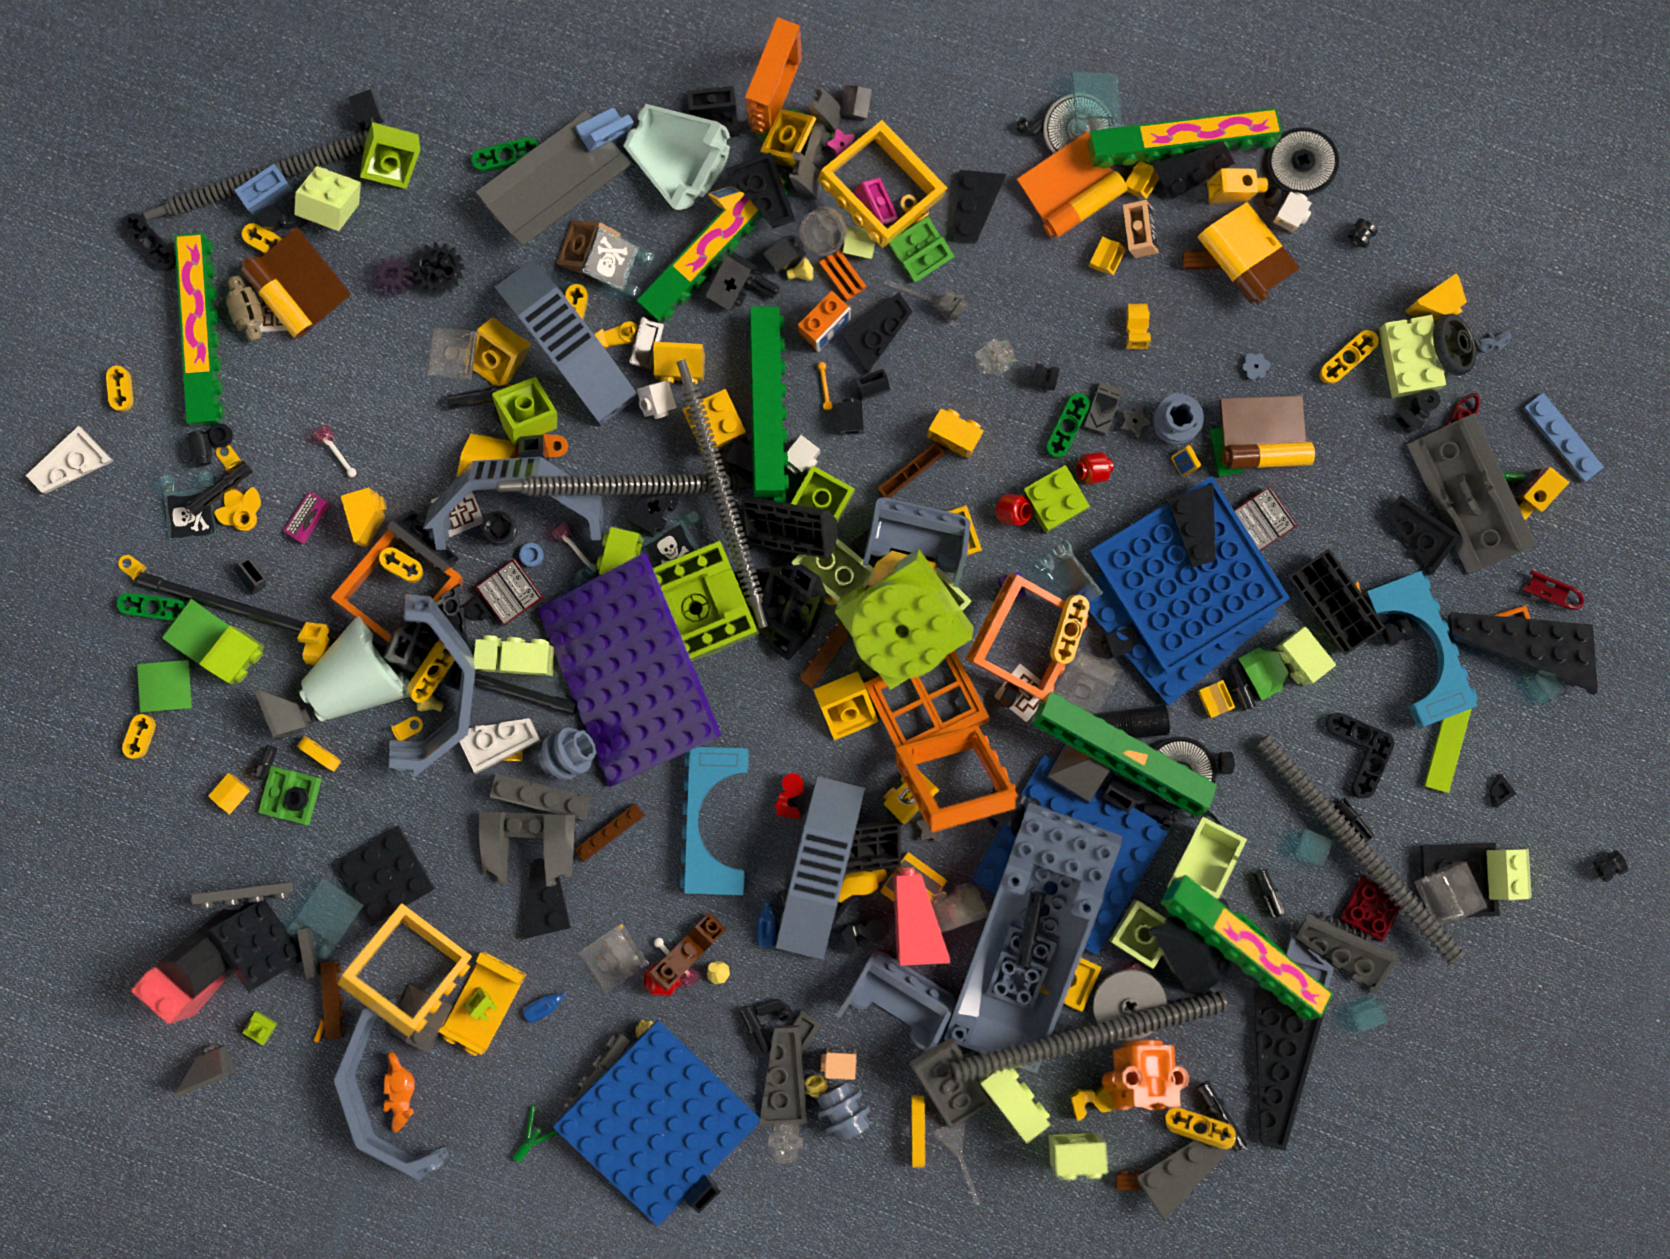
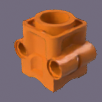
M1145 1040L1124 1042L1122 1048L1113 1049L1114 1070L1104 1074L1102 1084L1106 1091L1113 1093L1114 1110H1128L1132 1107H1142L1146 1110L1180 1107L1179 1089L1187 1086L1189 1077L1185 1069L1175 1067L1174 1046H1163V1041Z

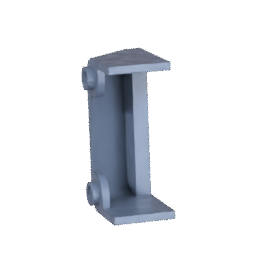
M886 497L879 498L874 508L863 566H868L871 554L881 557L887 555L890 548L911 553L919 549L924 556L937 558L936 564L943 572L954 573L953 587L958 588L967 558L970 521L960 514Z
M875 951L860 972L836 1016L840 1018L849 1004L857 1009H866L873 1002L913 1027L910 1032V1038L916 1046L923 1049L921 1054L923 1055L937 1045L955 1008L956 1000L951 993L906 965H900L893 957L882 951Z

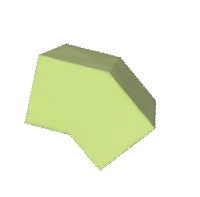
M849 226L843 253L872 259L876 241L871 240L864 229Z

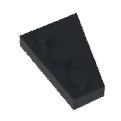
M1224 141L1196 148L1191 153L1183 155L1177 153L1165 160L1159 161V159L1150 161L1172 200L1213 177L1220 169H1227L1235 164Z
M771 152L726 168V172L773 229L795 221Z
M959 170L953 242L977 244L1007 174Z
M900 292L840 334L867 373L870 372L913 312Z
M1213 484L1168 499L1166 502L1191 569L1215 561Z
M544 859L530 862L523 939L571 928L560 876L554 878L557 885L546 886Z

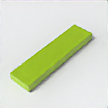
M1471 709L1441 720L1424 787L1449 793Z

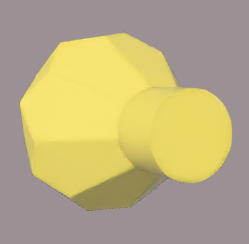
M804 258L795 268L787 270L788 278L813 280V267L808 259Z
M431 695L428 700L421 703L417 702V710L426 711L434 709L441 712L444 703L436 700Z
M722 961L710 963L707 970L708 980L715 985L725 983L730 976L729 966Z

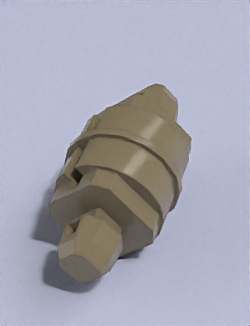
M240 276L231 277L228 281L231 292L226 297L228 314L231 316L233 324L238 331L246 330L245 334L250 342L259 341L262 335L259 326L264 321L261 303L258 301L252 287L244 288L245 284Z

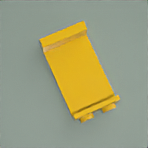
M485 951L479 954L476 960L477 965L445 1025L440 1027L438 1031L443 1034L442 1038L452 1044L458 1042L464 1045V1050L475 1056L478 1053L482 1055L486 1052L527 975ZM479 987L487 991L497 1007L496 1010L488 1007L484 1011L488 1016V1020H483L481 1017L475 1020L469 1015L464 1006Z

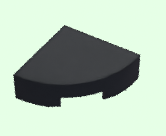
M479 596L463 607L464 616L472 620H486L493 616Z
M1499 774L1494 779L1490 789L1492 804L1495 808H1498L1517 794L1502 774Z

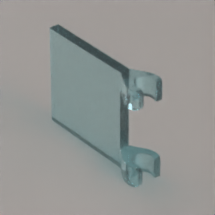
M1073 71L1071 76L1075 110L1074 132L1076 134H1084V130L1088 129L1089 126L1087 118L1111 119L1110 128L1124 127V122L1121 118L1118 75Z
M1065 539L1060 542L1064 550L1061 549L1060 545H1056L1053 548L1054 553L1065 561L1055 567L1052 556L1046 553L1042 556V559H1038L1035 562V565L1039 570L1050 576L1066 598L1071 595H1081L1090 603L1103 592L1074 556L1071 543ZM1073 602L1072 606L1080 610L1081 605L1078 602Z
M322 878L296 919L287 929V933L294 937L298 935L297 930L303 929L306 924L327 939V942L318 952L320 957L326 959L332 955L337 944L364 905L326 878Z

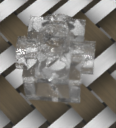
M993 339L985 343L984 348L974 353L983 375L995 372L997 375L1004 374L1011 370L1009 366L1017 362L1014 349L1010 345L1009 340L998 341V339Z
M774 1123V1133H769L768 1148H773V1163L797 1164L798 1150H803V1135H799V1124Z

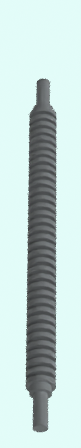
M402 123L391 126L392 128L405 131ZM365 130V136H363L362 132H359V138L356 134H353V140L350 136H347V142L344 138H341V144L336 140L334 141L335 146L330 142L328 143L329 148L327 144H324L323 150L321 146H318L317 152L315 148H312L311 153L309 150H306L305 155L303 152L299 153V157L295 154L293 155L294 160L291 156L287 157V160L285 158L281 159V162L277 160L275 161L276 166L284 178H286V175L291 177L292 173L297 175V169L299 173H303V167L305 171H309V165L311 169L315 168V164L320 167L321 162L323 165H326V159L329 163H332V157L335 161H338V155L341 159L345 158L344 153L347 157L351 156L350 151L352 155H355V149H357L358 153H361V147L364 149L369 132ZM268 164L264 165V170L269 167ZM260 166L258 171L254 168L252 173L248 170L246 175L242 172L240 177L237 174L234 175V178L231 176L228 177V180L225 178L222 179V182L220 180L216 181V184L213 182L210 186L205 185V189L199 187V191L193 189V193L187 191V195L186 193H181V197L176 195L175 199L170 197L169 201H166L164 205L144 211L145 219L148 221L168 213L178 216L180 212L183 214L186 213V210L189 212L192 211V208L195 210L198 209V206L200 208L204 204L207 206L210 204L209 201L213 204L215 199L221 201V197L224 200L227 199V195L229 198L233 197V193L236 196L237 193L234 190L262 172L263 168Z
M686 359L677 361V365L683 382L681 395H687L683 397V401H689L685 403V408L690 407L686 410L687 414L692 413L688 416L689 420L694 419L690 424L691 426L696 425V427L692 428L693 432L698 431V433L694 434V437H700V439L696 440V443H702V445L698 446V450L703 449L704 451L700 452V456H706L702 458V462L707 461L703 465L704 468H709L705 471L706 474H711L707 479L713 480V482L709 483L710 487L715 486V488L711 489V492H717V494L713 495V498H719V500L714 502L715 505H721L716 507L717 511H723L718 513L719 517L724 516L723 519H720L721 523L726 522L725 525H722V528H728L727 531H724L725 535L730 534L729 537H726V540L732 541L728 544V547L733 546L734 549H731L730 553H736V555L731 557L732 559L737 558L738 561L733 563L740 566L735 568L736 572L741 570V573L737 574L738 578L743 576L739 583H745V585L741 586L742 590L747 589L746 592H743V596H749L745 598V602L748 601L749 606H752L758 628L760 629L768 626L761 606L763 593H757L762 589L761 587L756 588V585L760 584L759 581L754 582V579H757L758 576H752V573H755L756 570H750L754 563L749 564L748 561H751L752 557H746V555L750 554V550L745 552L744 549L749 548L748 544H742L747 541L746 538L741 539V537L745 536L744 532L739 533V531L743 530L742 526L737 527V525L741 524V521H735V519L739 518V515H733V513L737 512V508L732 509L731 507L735 506V502H729L733 500V496L728 497L732 493L731 490L726 491L730 487L729 484H724L728 479L722 478V476L726 475L725 471L720 472V470L724 469V466H718V464L722 463V460H716V458L721 456L720 453H714L719 451L718 447H712L717 445L716 441L711 442V440L715 439L714 435L709 436V434L713 433V430H707V428L711 427L710 423H705L709 421V417H703L707 415V411H701L705 409V405H700L704 402L703 398L698 399L702 396L701 392L696 393L700 388L696 386L695 382H692Z
M710 474L590 475L583 477L539 476V478L538 476H527L526 479H521V481L497 482V491H521L522 494L527 496H551V494L553 496H569L570 494L710 493L711 489L715 488V486L710 487L709 485L710 482H713V480L707 479ZM726 474L722 476V478L728 479L724 484H729L730 486L726 491L731 490L732 493H739L741 490H745V488H753V478H745L740 476V474Z

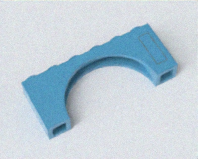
M1422 571L1369 590L1363 594V597L1376 615L1396 614L1405 616L1423 627L1435 644L1438 655V672L1435 682L1421 700L1409 706L1418 729L1478 706L1476 703L1478 701L1477 694L1473 688H1470L1467 681L1468 672L1464 665H1460L1457 657L1459 656L1458 648L1455 643L1450 641L1448 636L1450 633L1446 621L1440 617L1439 603L1436 598H1432L1429 591L1431 589L1427 576H1423Z
M697 747L685 753V766H689V776H684V791H688V800L683 801V815H687V825L682 826V839H686V849L681 851V864H685V873H681L680 888H685L684 893L744 895L745 870L728 867L709 853L699 833L698 818L702 802L713 786L729 776L748 773V748Z

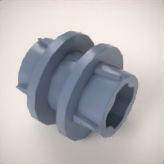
M1170 395L1163 399L1154 412V430L1167 443L1175 445L1184 444L1193 439L1202 428L1204 420L1203 409L1198 401L1189 395ZM1174 412L1181 413L1186 424L1182 425V427L1173 424L1171 414Z
M568 727L560 730L558 733L547 736L543 741L538 757L541 768L550 778L556 776L561 780H569L574 778L576 774L579 775L586 772L590 768L591 761L597 752L592 738L584 730L577 731Z
M840 1083L820 1094L817 1098L821 1109L817 1111L818 1116L824 1117L828 1115L831 1121L825 1127L826 1132H834L837 1140L845 1141L858 1135L870 1125L866 1116L870 1112V1108L868 1105L859 1108L856 1100L862 1096L860 1090L854 1091L850 1083Z

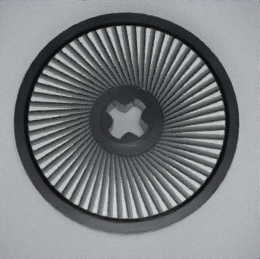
M1308 127L1294 128L1284 132L1278 144L1269 149L1267 157V169L1270 178L1276 186L1282 187L1283 191L1288 194L1290 192H1297L1304 196H1311L1323 191L1333 182L1339 168V154L1334 142L1323 132ZM1303 157L1306 158L1307 164L1305 163L1303 166H1300L1299 160H1302Z
M1172 737L1160 742L1153 748L1158 752L1166 754L1168 758L1187 766L1191 771L1207 777L1209 781L1215 784L1217 776L1215 761L1209 750L1200 742L1188 737ZM1148 790L1152 797L1160 804L1172 809H1182Z

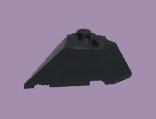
M802 564L755 569L756 572L752 573V576H758L757 579H754V582L759 581L760 584L756 585V588L761 587L762 589L757 593H763L761 606L768 625L763 627L768 637L766 642L771 650L784 659L790 660L812 636L827 592L820 576ZM734 571L736 580L743 579V576L739 578L737 576V574L741 573V571ZM749 606V608H750V610H751V612H752V614H753V616H754V618H755V615H754L752 606Z
M457 584L434 602L468 645L464 608L460 605L459 594L462 593L461 584ZM409 620L392 634L384 657L390 663L415 674L440 638L430 624ZM456 660L439 684L459 691L462 668ZM431 666L428 669L427 674H435L438 670V666Z
M1218 899V901L1231 910L1227 900ZM1172 915L1164 920V924L1148 929L1150 935L1155 937L1159 943L1157 947L1170 969L1179 977L1181 981L1179 984L1183 990L1204 994L1227 977L1231 961L1226 959L1223 953L1215 946L1209 945L1200 934L1189 929L1186 923L1179 917Z

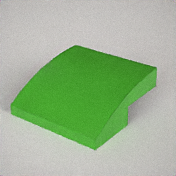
M928 216L901 232L888 243L914 283L955 257Z
M190 598L162 638L200 664L230 625Z
M189 660L137 664L140 713L192 708Z
M271 766L258 813L303 825H310L322 778ZM293 787H301L308 793V804L301 811L290 810L284 802L286 792Z

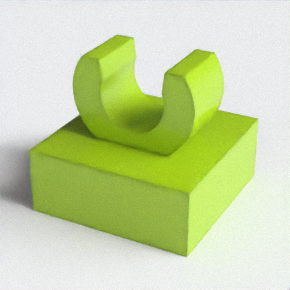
M481 987L464 1004L469 1015L475 1020L479 1017L483 1020H488V1016L484 1011L488 1007L493 1010L497 1009L487 991Z
M256 1011L242 1033L263 1046L278 1023Z

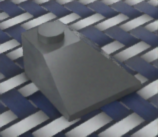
M262 690L255 692L273 737L285 739L311 728V714L303 705L271 692Z
M1065 743L1047 779L1088 804L1110 768Z
M410 984L398 1009L411 1019H414L432 994ZM439 999L442 1004L433 1015L429 1012L424 1018L428 1022L419 1033L414 1031L410 1037H407L391 1024L388 1029L406 1043L429 1052L433 1050L440 1035L438 1031L440 1027L445 1025L454 1005Z
M217 1044L202 1050L204 1055L195 1059L176 1092L177 1098L237 1073L226 1046L218 1048Z

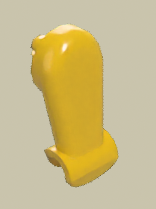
M625 322L606 331L601 329L594 335L606 350L609 346L633 343L638 325L634 322Z

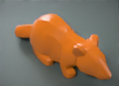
M390 1051L387 1052L388 1073L385 1075L384 1094H389V1098H386L384 1102V1112L389 1111V1109L393 1111L391 1126L392 1130L397 1133L405 1126L413 1114V1109L409 1107L410 1099L415 1089V1080L412 1073L401 1066L396 1054Z

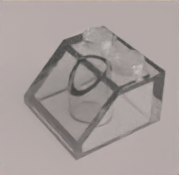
M434 327L427 375L444 380H471L478 332Z
M1077 647L1074 659L1068 663L1053 693L1061 695L1065 700L1084 708L1085 711L1093 715L1099 712L1113 689L1120 669Z
M1457 861L1414 881L1429 914L1432 913L1433 919L1439 921V926L1465 918L1487 908L1466 862Z
M967 882L955 886L956 891L946 894L944 890L932 894L933 899L930 902L942 933L988 917L987 910L976 886H969Z
M622 923L578 953L604 994L649 964Z

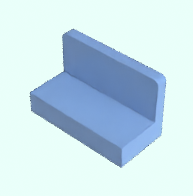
M611 108L577 125L575 130L591 152L628 133L634 122L629 114L621 118L615 108Z
M272 164L234 191L245 207L256 216L264 207L273 205L292 192L293 188L286 181L277 166Z

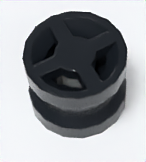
M1359 218L1355 223L1356 227L1354 230L1349 231L1347 237L1355 245L1367 248L1370 244V238L1377 234L1378 229L1369 221Z

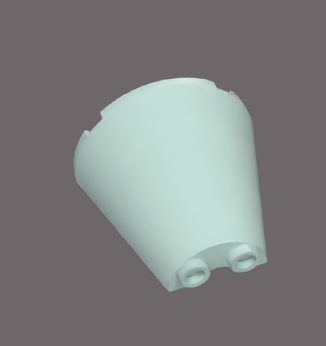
M645 104L638 114L639 125L637 129H632L628 133L624 147L671 207L676 210L686 209L694 205L693 200L697 196L703 198L720 176L729 154L730 146L726 144L730 138L729 132L725 126L718 122Z
M359 616L351 622L301 681L303 688L299 691L301 698L305 703L310 702L316 717L322 722L326 719L330 720L410 697L407 693V686L410 681L403 672L396 675L372 644L373 633Z

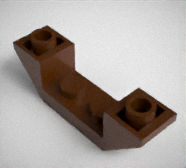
M709 912L649 975L667 991L727 929Z

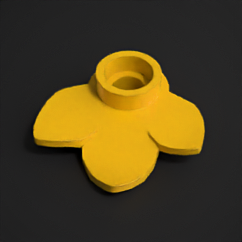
M252 487L244 495L232 489L226 492L224 495L225 507L214 511L219 522L224 525H234L241 531L253 529L257 523L256 512L261 506L258 491ZM248 515L249 521L243 524V516Z

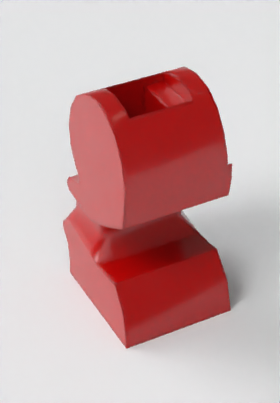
M789 773L782 781L785 792L779 794L778 800L775 803L777 816L801 819L798 808L790 807L788 802L790 798L803 794L804 782L798 774Z

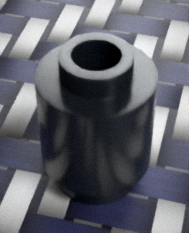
M202 430L188 433V437L184 441L189 462H192L193 467H204L212 464L213 452L209 435L203 434Z

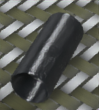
M1166 705L1093 714L1096 717L1102 718L1113 727L1125 731L1127 735L1135 739L1167 736L1170 734V718Z

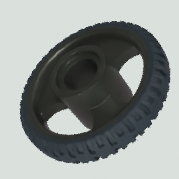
M1447 314L1440 317L1436 321L1433 330V343L1436 355L1448 372L1453 375L1466 374L1473 369L1476 362V343L1471 329L1458 315ZM1449 324L1452 325L1457 331L1452 332L1449 327ZM1464 354V362L1461 364L1460 355Z

